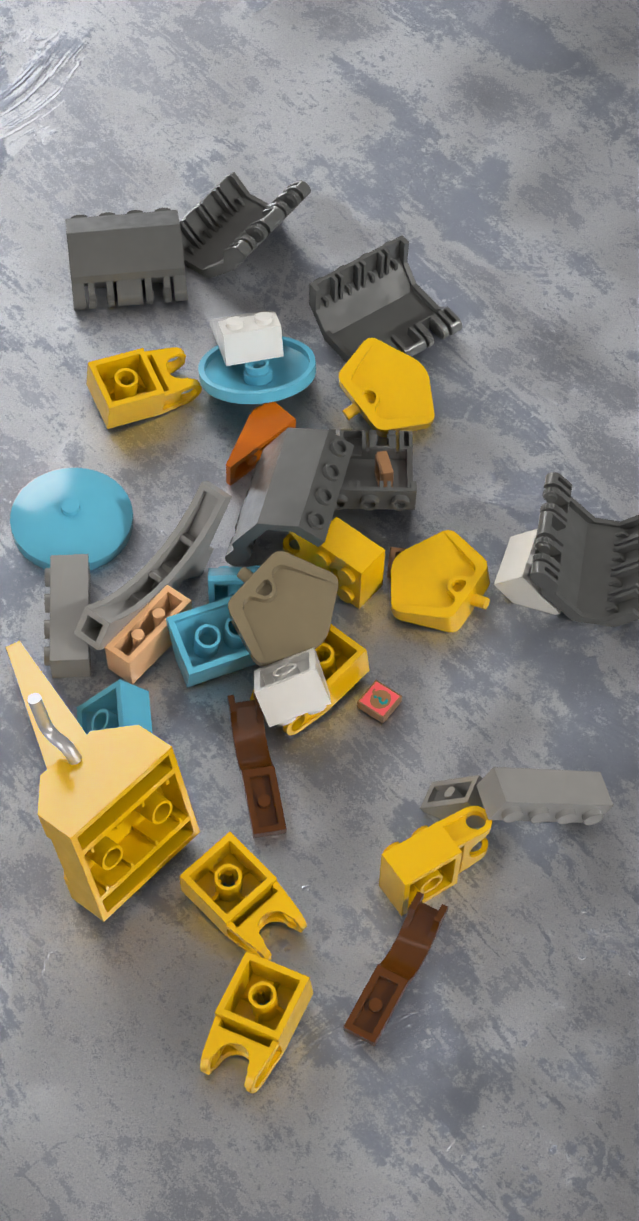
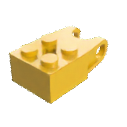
M171 347L144 351L143 348L88 362L86 385L107 429L161 415L188 404L199 396L202 387L198 380L176 378L171 375L185 364L186 355L181 348ZM178 357L176 360L168 362L170 359ZM192 389L190 392L182 394L183 392Z
M337 516L331 520L326 540L319 547L293 532H289L283 538L284 552L332 572L338 579L337 595L346 603L353 604L358 609L383 586L385 549ZM296 539L300 550L291 548L289 543Z
M332 624L324 642L315 649L330 692L331 704L326 705L327 707L317 714L310 715L305 713L296 717L292 723L283 726V731L288 735H296L324 715L370 671L367 650ZM253 692L251 694L250 700H254Z
M480 806L466 807L429 827L427 825L421 826L413 832L410 838L401 843L394 842L381 854L379 887L401 916L408 912L417 891L424 894L422 902H427L457 884L458 875L486 855L488 850L486 836L492 828V820H488L485 809ZM473 815L480 816L485 821V825L479 829L470 828L466 824V819ZM480 842L481 848L471 852L472 848Z
M228 832L179 875L181 891L226 937L244 951L270 961L272 954L259 934L266 924L280 922L300 933L307 927L303 915L278 883L277 878L231 832ZM223 883H226L227 885L235 883V885L226 887L223 886Z
M246 951L215 1010V1018L201 1056L200 1071L210 1075L226 1058L234 1055L243 1056L249 1060L244 1087L247 1092L251 1094L256 1093L283 1056L313 995L310 977Z

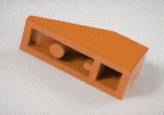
M276 402L259 405L249 415L226 463V483L230 486L255 468L257 461L260 460L263 449L288 427L296 428V419Z

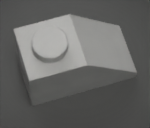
M480 775L432 782L420 809L424 813L444 819L469 806L484 808L476 786L483 778ZM473 815L466 819V824L470 828L483 827L485 821L480 816Z

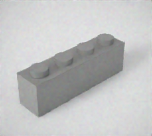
M88 554L51 555L50 568H45V586L50 587V594L44 595L45 613H50V620H44L45 639H50V646L44 647V665L51 667L52 678L90 677L91 645L74 634L85 606L90 605Z
M493 767L476 785L488 820H504L507 823L531 821L532 823L558 822L559 824L584 823L585 825H593L603 819V815L614 806L601 772Z

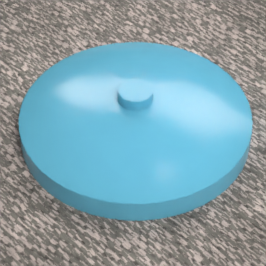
M282 336L283 357L226 366L217 345L201 358L198 365L199 381L202 388L208 394L226 402L237 404L275 402L291 397L303 391L311 384L316 375L315 355L304 343Z
M63 468L35 478L18 494L10 513L11 532L17 548L25 558L43 569L50 568L51 555L88 554L90 570L107 564L117 557L127 545L132 534L134 521L131 501L120 484L101 472L86 468Z

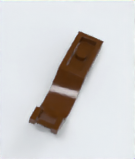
M253 692L254 700L235 703L234 695L227 696L235 754L242 777L254 839L285 834L287 828L275 767L272 764L268 750L263 712Z
M418 891L409 906L406 918L395 942L382 962L377 964L343 1027L344 1031L373 1046H376L407 986L414 979L425 961L448 911V906L444 904L437 910L423 903L424 894Z

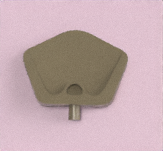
M276 551L271 554L255 573H252L246 567L240 569L237 577L244 584L230 598L228 609L234 628L252 660L257 665H270L311 648L316 649L324 642L330 630L338 591V579L332 572L284 551Z

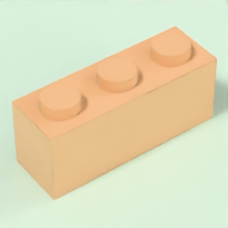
M166 585L104 647L108 669L133 685L172 645L166 618L193 609L192 600Z

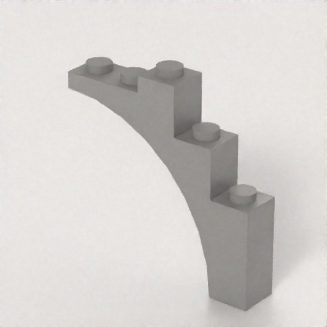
M209 481L201 482L191 504L163 546L131 580L117 591L98 602L85 606L74 634L97 650L105 649L104 647L166 585L178 591L183 580L202 575L214 548L210 547V544L232 496Z

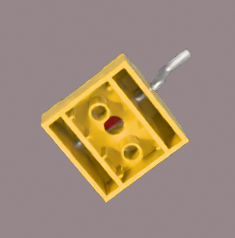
M19 640L6 646L5 649L16 675L47 768L40 775L37 815L46 836L53 843L64 870V880L72 899L104 922L200 833L172 746L140 725L95 730L86 734Z

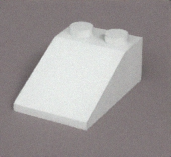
M259 311L209 320L226 366L284 356L282 328L276 313L273 311Z

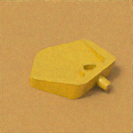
M367 338L340 370L339 386L352 402L351 405L342 410L348 420L360 413L372 430H376L377 435L382 438L387 437L389 430H395L396 435H399V430H412L413 432L426 429L433 423L435 412L430 379L424 366L413 357L376 338Z
M452 530L441 531L405 549L396 556L391 567V611L393 616L401 621L453 633L458 631L475 607L486 610L489 606L490 599L483 596L490 585L487 561Z

